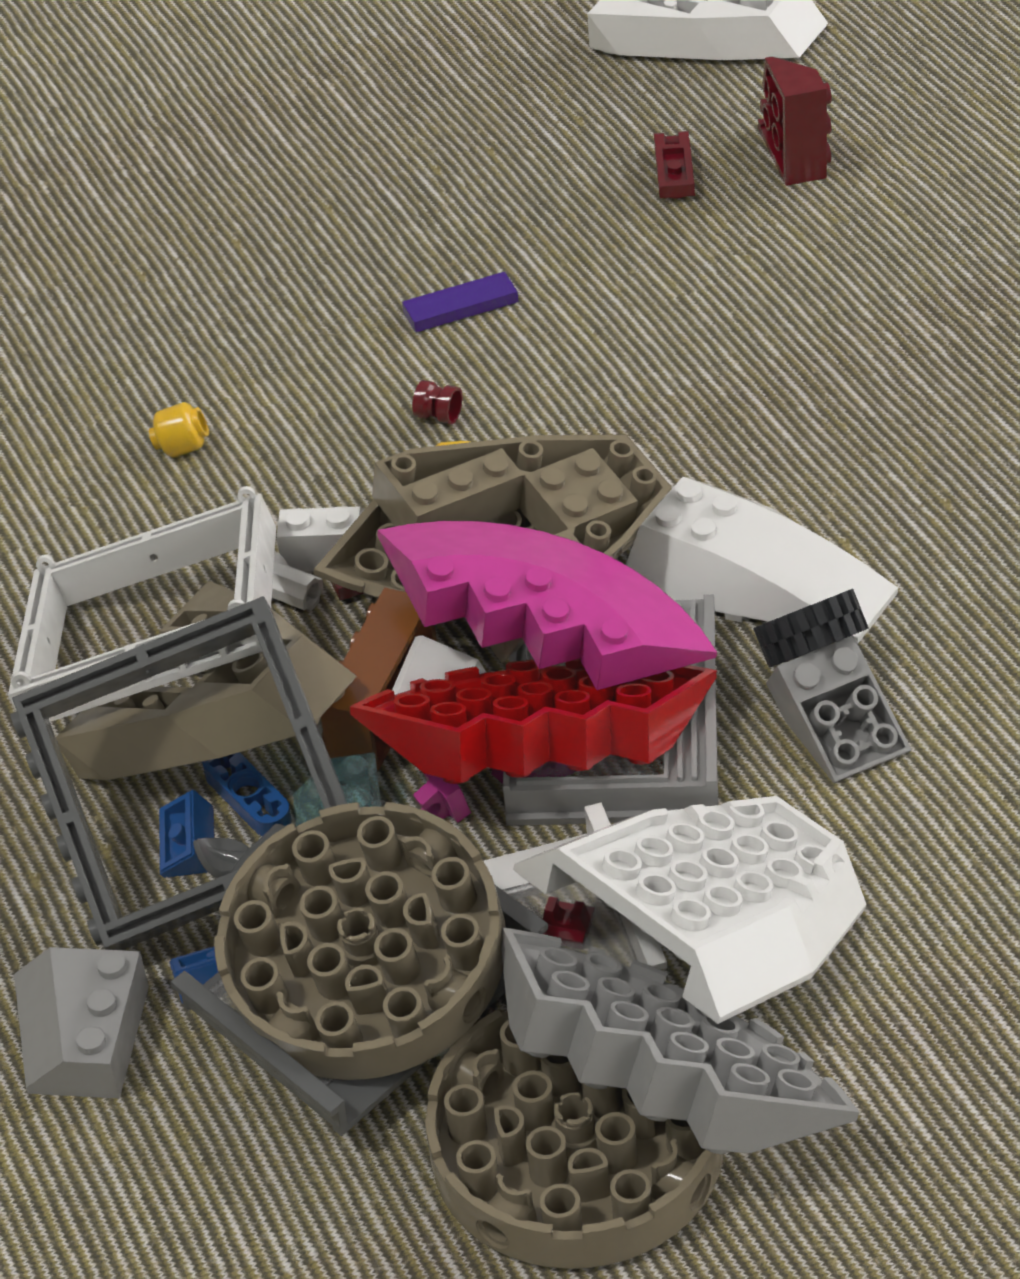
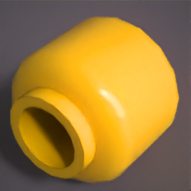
M182 402L156 412L153 417V427L149 428V437L156 450L162 449L171 458L200 449L204 445L205 437L209 435L207 421L199 407L193 408L187 402Z

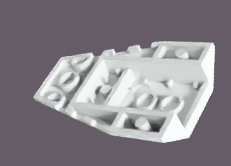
M682 477L640 525L626 563L627 566L657 585L673 600L704 599V595L714 594L715 612L725 613L726 620L742 622L744 617L763 620L767 623L853 588L870 629L898 594L897 586L869 566L825 538L792 521L777 510L686 477ZM869 629L852 635L854 636L857 644L861 641V639L865 636Z

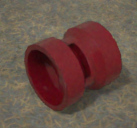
M420 381L415 389L412 400L414 416L423 419L436 417L439 422L453 425L461 412L463 402L462 390L459 387L450 385L441 388L432 381Z

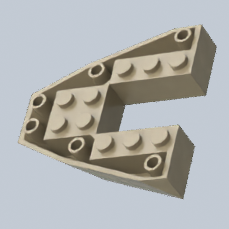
M532 435L414 448L375 462L372 497L395 527L435 521L487 522L520 509L536 530L576 541L614 558L672 486L628 435ZM522 638L489 647L501 663H503L525 643Z
M208 580L159 633L163 634L227 611L228 604L234 599L235 592ZM271 609L315 722L318 725L320 717L333 703L343 697L345 689L357 676ZM263 652L202 671L206 672L205 675L192 688L157 686L82 711L56 736L59 748L79 779L107 781L222 758L296 736Z

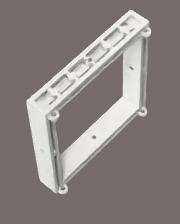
M244 486L238 491V501L56 563L49 555L39 556L36 562L37 569L34 570L8 692L14 708L15 705L12 697L190 626L187 625L55 669L67 606L238 549L234 599L229 602L227 610L262 596L265 597L271 608L276 525L262 494L256 495L253 488ZM247 493L250 496L246 498L243 494ZM42 562H47L49 565L44 566ZM254 635L49 718V721L70 716L263 651L257 636Z

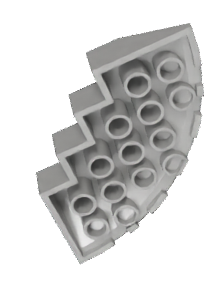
M502 927L501 952L509 1027L520 1051L539 1058L548 1057L549 1055L568 1057L579 1083H584L595 1089H605L608 1086L626 1088L640 1115L654 1121H666L667 1119L687 1121L700 1147L716 1154H726L729 1151L749 1154L857 1121L858 1109L833 1078L823 1077L822 1080L811 1070L814 1063L812 1058L805 1052L796 1053L794 1050L783 1046L784 1036L759 1019L753 1018L747 1023L743 1019L733 1016L717 1024L682 997L684 993L683 988L666 982L669 973L636 960L632 961L629 968L622 965L615 958L605 955L606 950L590 946L588 954L560 947L562 943L561 938Z

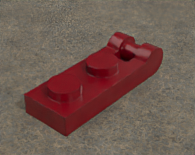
M679 131L678 135L664 136V133H654L659 198L679 199L685 196H695L689 131Z

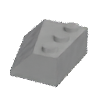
M49 947L14 974L27 1093L120 1099L149 988L140 951Z

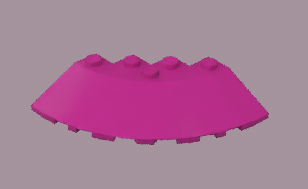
M480 521L414 523L380 529L377 532V536L424 627L465 617L481 648L522 638L539 669L580 659L596 690L714 659L717 656V651L702 629L662 589L629 566L576 541L539 530Z

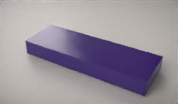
M504 271L402 301V307L413 330L420 332L519 302L518 291Z

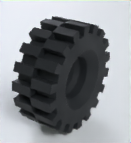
M853 588L753 628L769 668L869 629Z

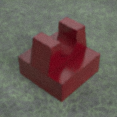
M549 896L542 919L548 923V930L543 934L561 938L562 947L583 950L595 919V907L586 906L585 902L575 901V904L561 902L557 897Z

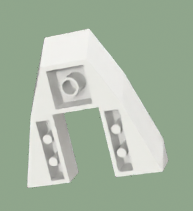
M600 0L587 13L589 46L592 49L604 51L607 54L708 60L765 59L766 57L800 58L828 24L812 0Z

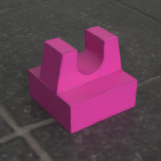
M423 773L427 782L413 794L415 801L422 807V810L442 819L451 816L457 823L471 814L461 788L457 784H449L444 782L443 778Z

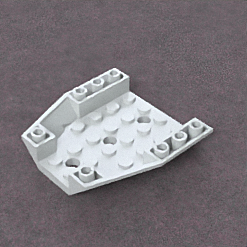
M778 796L728 801L714 806H704V804L691 805L684 809L667 811L666 808L650 810L517 862L513 867L516 873L544 894L574 882L583 885L602 899L606 905L615 909L637 925L641 931L650 935L672 951L676 957L691 965L682 997L717 1024L811 979L866 907V902L844 841Z

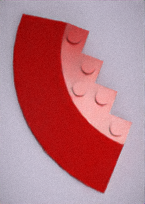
M580 659L567 661L565 666H549L541 669L537 667L533 660L512 661L506 664V670L479 674V669L475 666L445 672V679L428 681L423 678L410 682V690L394 695V691L387 689L351 705L350 715L424 774L443 778V781L449 784L465 783L470 777L486 767L505 771V774L510 777H526L548 761L565 764L574 771H585L593 768L595 764L610 754L628 758L629 762L633 764L643 765L654 762L656 758L674 746L716 680L717 670L688 665L596 690Z

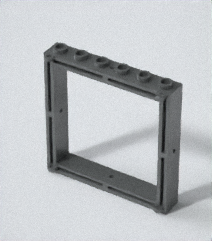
M264 596L12 697L16 712L10 714L12 723L20 739L26 737L32 751L25 755L28 766L35 779L42 778L47 792L41 795L42 804L51 821L57 819L62 835L57 836L56 841L66 862L72 860L78 876L71 879L73 888L81 904L88 902L93 918L87 920V925L97 946L103 944L107 950H124L219 911L225 892L238 870L123 917L49 718L256 635L324 808L348 804L271 608Z

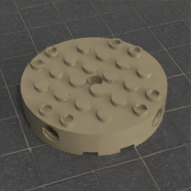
M358 802L337 805L319 810V817L306 821L296 827L293 823L285 826L261 844L243 863L228 886L219 908L221 918L217 936H214L215 958L218 972L235 1011L258 1035L275 1043L315 1076L342 1080L371 1079L405 1071L437 1056L462 1037L479 1019L490 1003L503 972L501 939L502 927L506 928L492 875H490L478 849L456 827L432 813L409 805L386 802L385 807H360Z
M498 1009L476 1022L460 1037L442 1058L428 1089V1105L425 1119L432 1172L444 1203L457 1221L479 1241L504 1255L523 1262L554 1268H591L614 1264L646 1253L673 1237L695 1217L709 1198L719 1177L724 1154L712 1153L701 1148L687 1121L676 1119L654 1121L639 1114L626 1088L608 1086L605 1089H595L584 1083H579L568 1057L549 1055L548 1057L539 1058L520 1051L509 1027L508 1011L502 1014Z

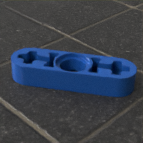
M240 752L222 758L202 761L208 784L258 835L263 836L274 824L287 826L292 823L287 799ZM231 767L232 775L230 777L225 768ZM244 786H255L258 788L255 793L249 796H239L236 794V791ZM264 805H265V810H266L269 814L263 815L262 807H263Z

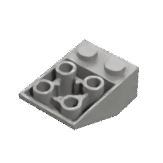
M854 636L778 665L766 682L785 722L833 784L911 751Z

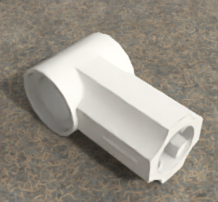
M275 551L272 598L303 610L312 611L319 603L321 592L324 589L322 578L288 566L284 557Z

